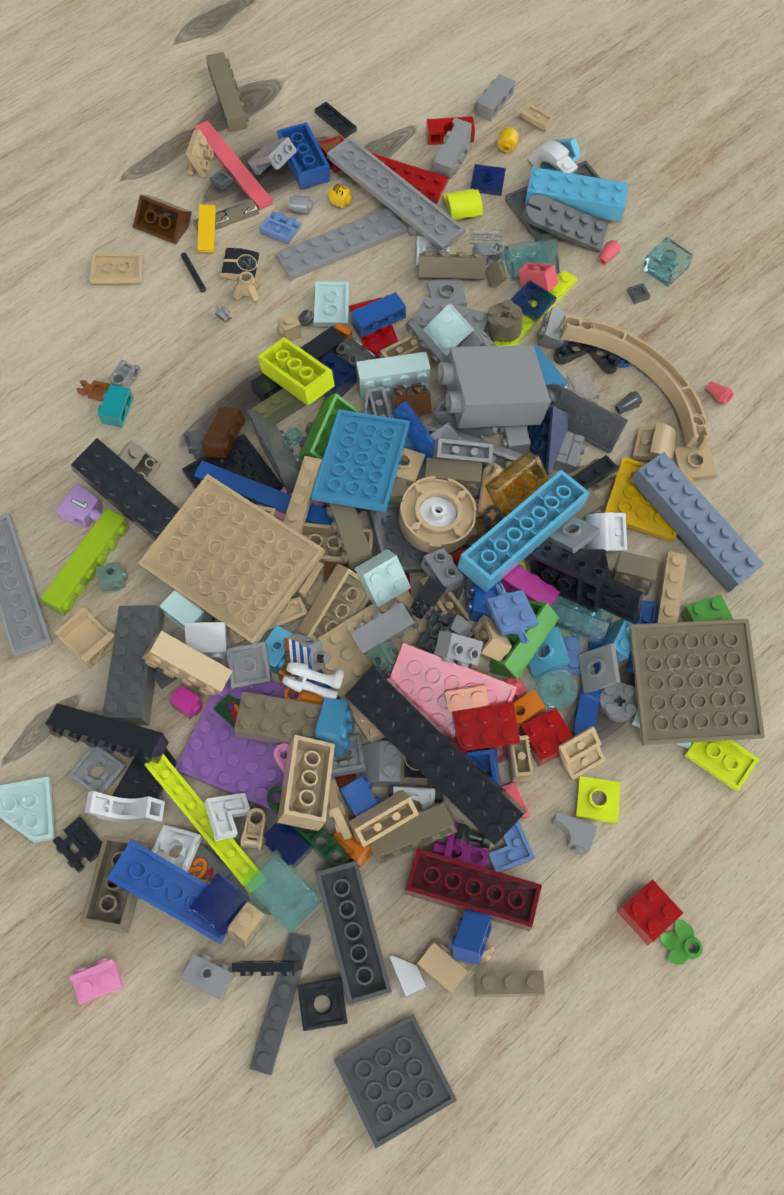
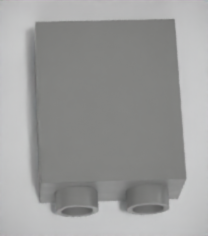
M533 345L451 347L446 362L439 363L440 385H447L448 388L445 396L446 411L448 414L455 415L458 428L540 425L551 403Z

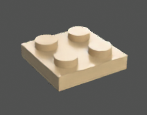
M332 780L330 781L327 811L330 818L334 817L335 819L334 825L337 833L341 832L344 840L352 838V830L348 824V821H350L349 809L336 781Z

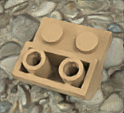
M656 423V427H639L633 453L634 460H653L663 452L672 460L677 440L676 431L663 423Z

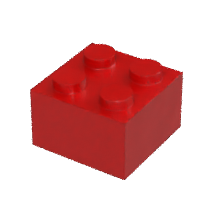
M556 707L522 724L519 729L520 736L527 735L529 737L530 752L538 767L560 756L558 746L574 737Z
M653 879L617 911L647 945L654 942L683 914L682 910Z

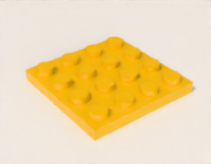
M623 457L604 513H626L627 528L673 543L677 533L631 481L637 470L644 466L645 463Z

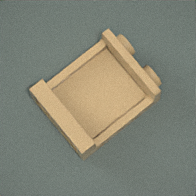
M85 607L77 610L66 623H62L55 631L58 639L89 669L94 667L113 649L115 635L101 625Z

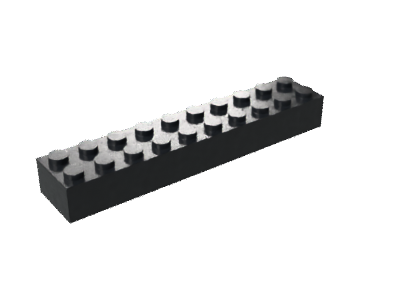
M371 666L345 694V697L494 845L527 812L380 667Z

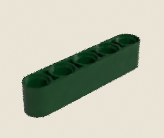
M274 787L269 790L266 802L278 815L280 802H272L270 796L275 793L281 796L282 789ZM288 825L330 867L343 865L347 860L346 851L322 827L319 831L312 830L309 833H304L301 827ZM317 838H324L327 846L319 848L316 845ZM338 852L342 856V861L340 863L333 862L331 859L332 853Z

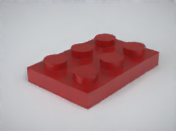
M514 702L453 711L457 743L465 752L521 743Z

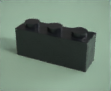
M429 577L410 608L413 611L412 614L419 619L424 618L426 620L447 587Z

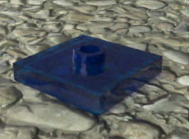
M475 164L470 189H478L483 194L502 196L506 168Z
M216 873L189 909L220 935L224 936L231 922L251 899L222 875Z

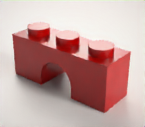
M473 116L426 119L428 145L443 144L444 136L453 129L454 118L472 124L470 142H474L475 126Z

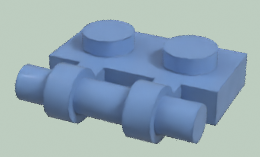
M272 211L270 217L265 219L259 229L260 233L289 244L296 234V228L300 229L302 223L293 217L288 218L283 213Z

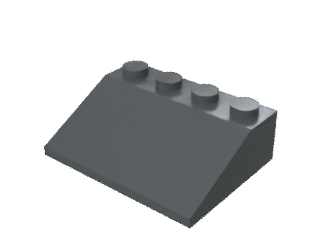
M248 410L247 412L260 445L287 494H292L301 469L299 466L301 462L298 456H293L292 452L294 450L290 442H285L287 438L283 430L279 431L276 424L253 410Z

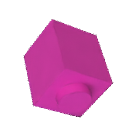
M182 685L169 699L171 706L190 720L202 710L203 703L201 698Z

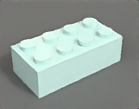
M427 352L356 362L357 386L360 400L366 398L367 389L382 386L385 388L387 397L390 396L389 390L400 385L411 387V384L422 383L429 390L431 369Z

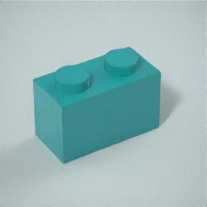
M109 385L108 390L104 393L103 403L98 408V416L102 424L123 428L133 402V396L129 388Z

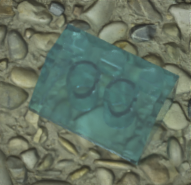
M547 238L504 245L505 263L511 281L520 280L518 270L527 262L554 264L556 274L560 273L557 239Z
M561 596L554 601L552 609L559 617L554 628L558 627L560 630L569 631L571 635L576 637L582 636L594 644H602L616 616L603 609L595 613Z

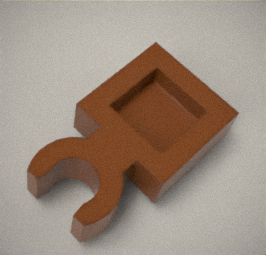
M80 380V384L84 388H77L76 390L80 395L87 394L89 399L103 401L104 393L108 390L110 384L93 380L92 384H88L86 380Z

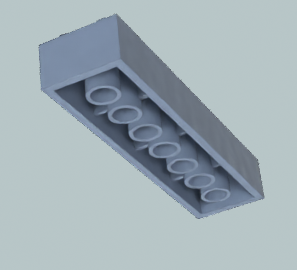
M665 452L642 466L631 479L632 483L728 592L764 565L759 557Z

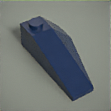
M554 406L547 409L540 425L527 426L529 439L531 440L530 451L533 452L534 456L532 463L535 478L551 474L568 430L569 414Z

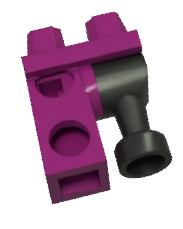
M455 821L458 832L446 836L448 838L447 844L439 842L434 844L433 853L485 868L489 852L486 849H489L491 841L484 834L471 831L468 825ZM469 842L481 843L482 848L469 846Z

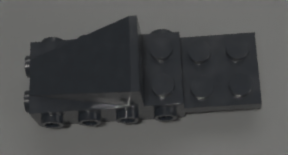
M543 542L539 548L537 547L534 550L531 560V573L537 575L548 585L554 586L560 592L559 596L595 613L603 609L633 624H637L640 620L644 593L611 578L612 572L604 568L606 550L579 549L573 554L546 542Z

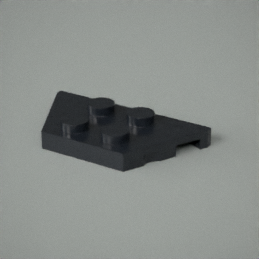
M166 748L163 754L175 768L177 762ZM134 757L112 796L129 799L149 796L159 799L164 789L145 767L146 763Z

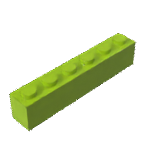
M107 508L41 596L40 599L46 607L63 616L73 608L78 596L84 593L86 585L94 579L96 567L104 565L109 553L117 547L119 539L127 533L129 526L124 517Z

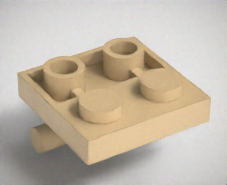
M196 129L193 131L186 151V155L189 158L187 173L193 175L196 169L199 176L203 178L207 176L214 153L200 129Z

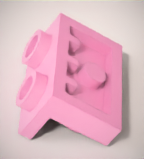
M109 958L97 961L96 966L89 969L87 967L79 968L74 971V975L69 976L70 982H73L79 1005L124 988L117 963L114 960H109Z

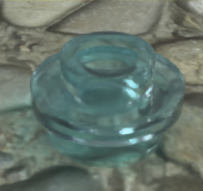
M295 427L289 428L285 433L286 442H290L291 445L299 444L303 438L302 432Z

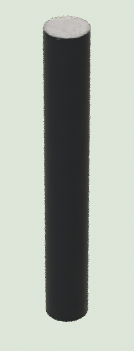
M185 252L182 253L180 256L201 293L205 292L206 287Z

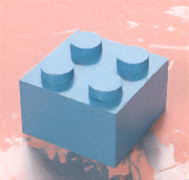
M324 698L315 729L316 739L334 743L333 757L344 758L345 751L349 750L350 733H353L355 728V722L352 721L353 710L350 709L349 701Z

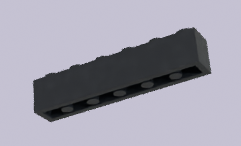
M331 326L300 348L324 365L339 355L336 349L345 340V337ZM264 373L251 381L252 392L261 401L266 400L283 389V387Z
M58 703L45 723L50 729V733L55 737H67L75 743L81 741L92 748L98 746L109 753L119 752L124 757H136L144 763L153 762L158 764L169 743L162 732Z

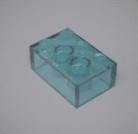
M275 854L244 885L290 934L322 902L278 854Z

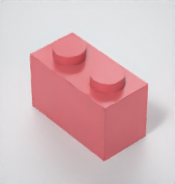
M527 262L518 270L522 289L549 292L558 284L554 264Z

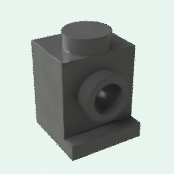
M198 429L184 433L189 454L193 453L194 458L197 460L205 456L201 445L204 438L202 430Z

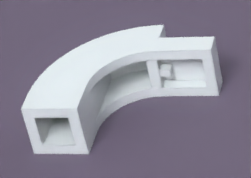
M552 140L545 141L534 149L528 157V160L536 168H542L547 163H550L560 172L573 174L578 169V166L568 156L569 150L562 144Z
M91 791L88 792L85 813L95 815L97 819L134 824L158 823L163 820L165 801L149 796L135 799L119 798Z

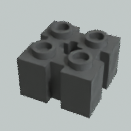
M432 611L426 623L428 626L427 630L421 633L416 646L434 654L440 631L469 637L473 625L458 614H444L443 612Z

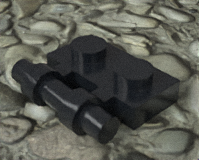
M78 817L63 830L68 837L62 840L60 836H57L53 839V843L56 845L58 853L63 854L68 860L67 864L80 873L85 869L81 860L86 858L90 863L99 856L102 841L81 817ZM73 843L79 849L76 854L70 850V846Z

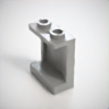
M285 137L266 143L247 162L254 173L260 175L270 164H272L275 170H278L297 152V149L290 138Z

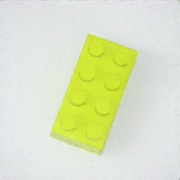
M285 337L257 356L261 372L307 406L335 386L331 369Z

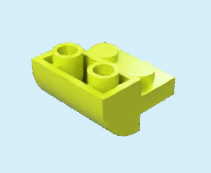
M478 189L443 194V201L447 206V214L454 220L459 221L462 218H475L483 215L482 200Z

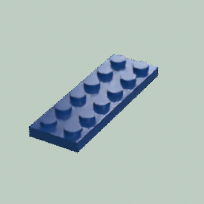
M133 840L129 841L107 877V880L218 944H222L228 933L229 925L243 906V904Z

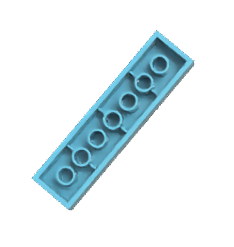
M560 470L462 553L457 568L487 592L584 507L590 492L564 471Z

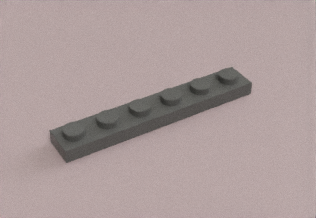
M290 933L282 960H302L303 970L311 939ZM302 970L296 971L293 976H281V972H278L249 1069L272 1076Z

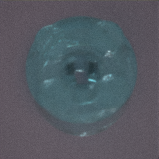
M553 669L543 674L538 679L534 688L547 710L555 707L558 711L565 709L576 700L578 694L575 678L570 672L562 669ZM556 686L560 692H553L552 689Z

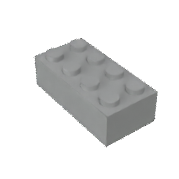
M424 296L415 321L424 329L447 305L452 303ZM452 304L474 331L481 330L486 333L488 313Z

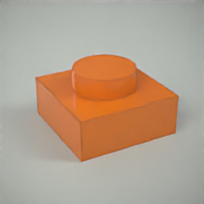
M337 323L334 328L351 341L353 338L352 330L346 325Z

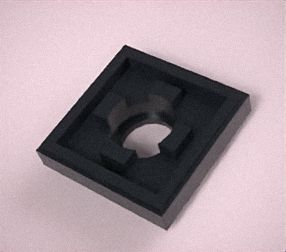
M341 977L297 984L303 1031L348 1024ZM320 995H324L330 1000L329 1009L323 1013L318 1012L314 1007V1001Z

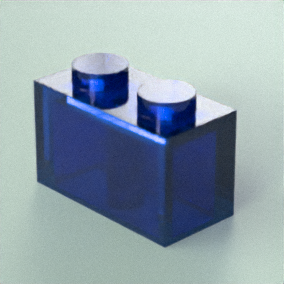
M276 822L263 835L266 841L264 845L272 853L276 851L281 856L279 860L287 868L291 866L295 869L312 852L311 846L289 825Z

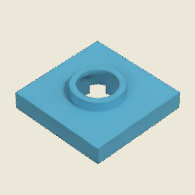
M558 627L550 631L529 662L534 678L570 664L564 640ZM549 646V654L545 657H540V648L543 649Z

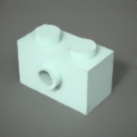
M176 590L159 606L162 613L184 631L185 623H203L205 611Z

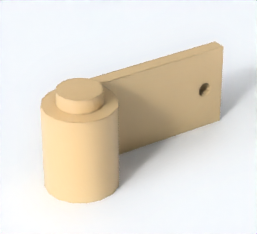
M495 462L488 464L482 475L478 512L482 516H484L483 513L487 506H497L499 490L506 488L511 481V475ZM491 509L487 516H490L492 522H495L494 515H496L494 509Z

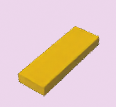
M199 204L197 252L214 253L216 205Z

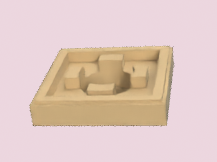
M706 444L703 450L698 449V445H695L693 448L677 447L674 449L673 455L676 465L686 477L693 480L717 477L718 474L709 444ZM699 457L701 464L694 465L691 463L690 458Z
M404 448L401 461L407 463L409 461L410 463L406 466L399 465L396 479L405 478L406 483L410 485L416 482L425 459V454Z

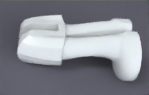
M288 663L286 670L298 675L299 678L292 675H284L282 683L297 692L303 689L320 695L323 698L336 699L338 695L337 689H340L344 671L338 669L333 675H327L309 669L308 664ZM306 679L318 681L327 684L333 688H324L316 684H313L307 681Z

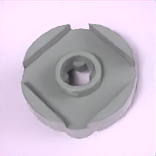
M621 682L604 688L599 701V708L602 713H605L610 720L615 722H625L631 719L638 710L635 687ZM617 698H621V700H623L624 703H622L621 706H618V703L614 702V700H617Z

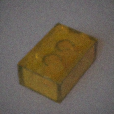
M524 453L486 484L485 487L494 505L501 510L502 516L506 517L543 486L549 478L539 456Z

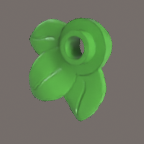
M677 919L675 921L674 932H665L659 936L661 944L670 951L667 960L673 964H684L688 959H696L702 954V944L695 938L693 928L682 920ZM688 944L694 946V952L688 950Z

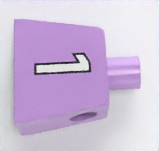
M77 483L56 509L61 520L85 528L89 527L93 521L97 522L102 515V506L99 500Z

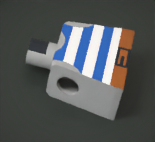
M298 633L284 638L286 668L288 663L308 664L309 669L318 671L323 669L324 664L330 662V653L323 651L321 640ZM287 671V675H295Z

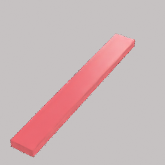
M208 120L194 126L195 130L200 129L208 145L213 150L215 157L249 199H253L259 211L272 205V198Z

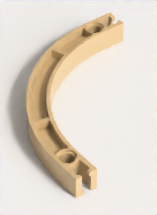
M565 314L559 326V331H562L560 335L562 340L584 343L605 349L624 358L646 373L663 390L675 408L683 429L686 447L693 448L697 440L698 449L703 450L711 439L704 409L693 387L672 362L654 347L627 331L600 321Z

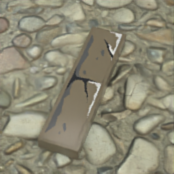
M253 199L217 211L215 230L258 215L259 209ZM198 219L192 220L198 232Z

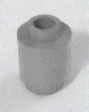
M297 195L289 197V210L309 214V210L312 211L313 200H310V197Z

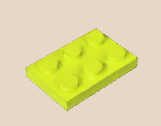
M733 740L695 742L685 754V757L735 792L740 790L760 760Z

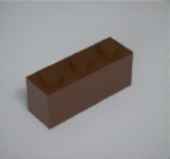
M219 408L201 442L206 457H227L245 423V418L240 408Z

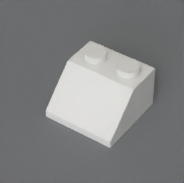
M225 622L185 623L186 645L214 661L227 659L226 649L229 648L230 637Z

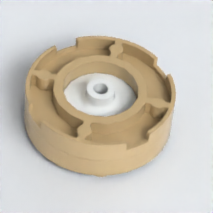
M436 476L422 478L414 482L403 495L398 514L400 530L412 546L423 552L432 553L441 548H444L447 553L453 552L463 546L471 535L476 521L477 508L471 493L453 479H435Z

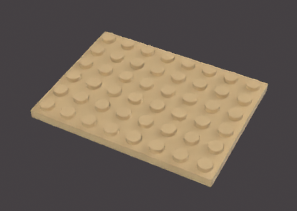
M207 474L138 564L220 622H225L227 627L244 639L255 644L259 642L326 551Z

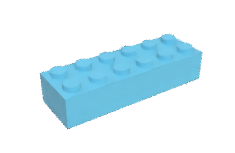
M532 167L525 205L532 196L544 195L596 218L621 222L629 183Z

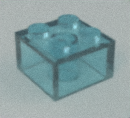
M666 237L646 255L642 269L669 287L689 268L693 254Z

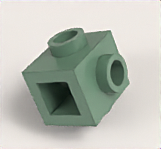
M111 562L105 566L96 567L99 585L103 592L118 591L126 587L127 572L125 568H121L119 562Z
M389 640L379 643L366 654L372 662V666H378L388 674L393 670L399 651L393 642Z

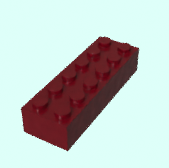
M417 848L406 885L405 895L465 912L467 909L491 915L492 921L530 931L533 927L542 885Z

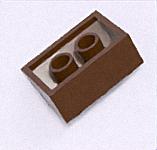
M140 194L133 228L177 244L188 229L192 211L151 195Z

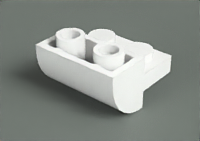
M611 512L585 515L587 523L600 528V534L587 543V549H604L606 551L627 550L626 513Z

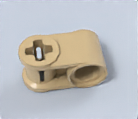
M253 808L248 812L241 836L240 848H245L246 846L258 848V851H262L267 826V817L262 809ZM255 815H262L260 823H252V818Z

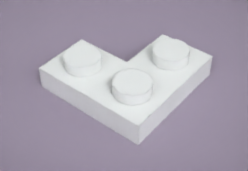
M240 793L207 798L204 802L215 840L236 837L238 832L233 818L246 816L250 811L246 794Z

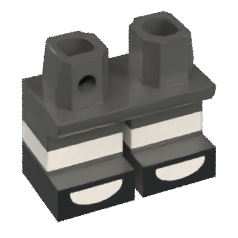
M345 338L336 349L337 353L356 369V362L378 359L375 354L366 349L356 338H352L351 341Z

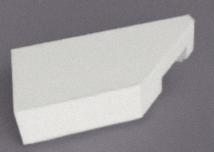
M394 956L389 957L406 997L426 988L417 965Z

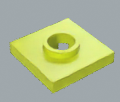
M579 776L575 818L617 824L621 782ZM594 792L605 794L606 803L604 805H596L592 801V794Z

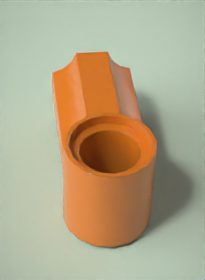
M287 687L284 691L285 699L323 705L324 702L322 696L303 689L297 692ZM291 694L299 695L297 699L289 698Z
M336 831L332 837L346 851L347 857L352 862H358L359 868L373 854L371 846L363 847L356 840L354 834H352V838L344 840L341 832L337 833Z

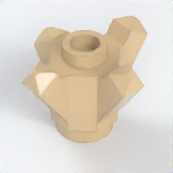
M242 272L239 275V279L236 280L238 285L232 296L235 300H241L242 296H247L252 301L257 302L259 296L256 288H259L262 283L254 278L252 273Z

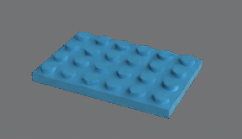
M339 409L312 491V500L387 513L408 436L410 421Z

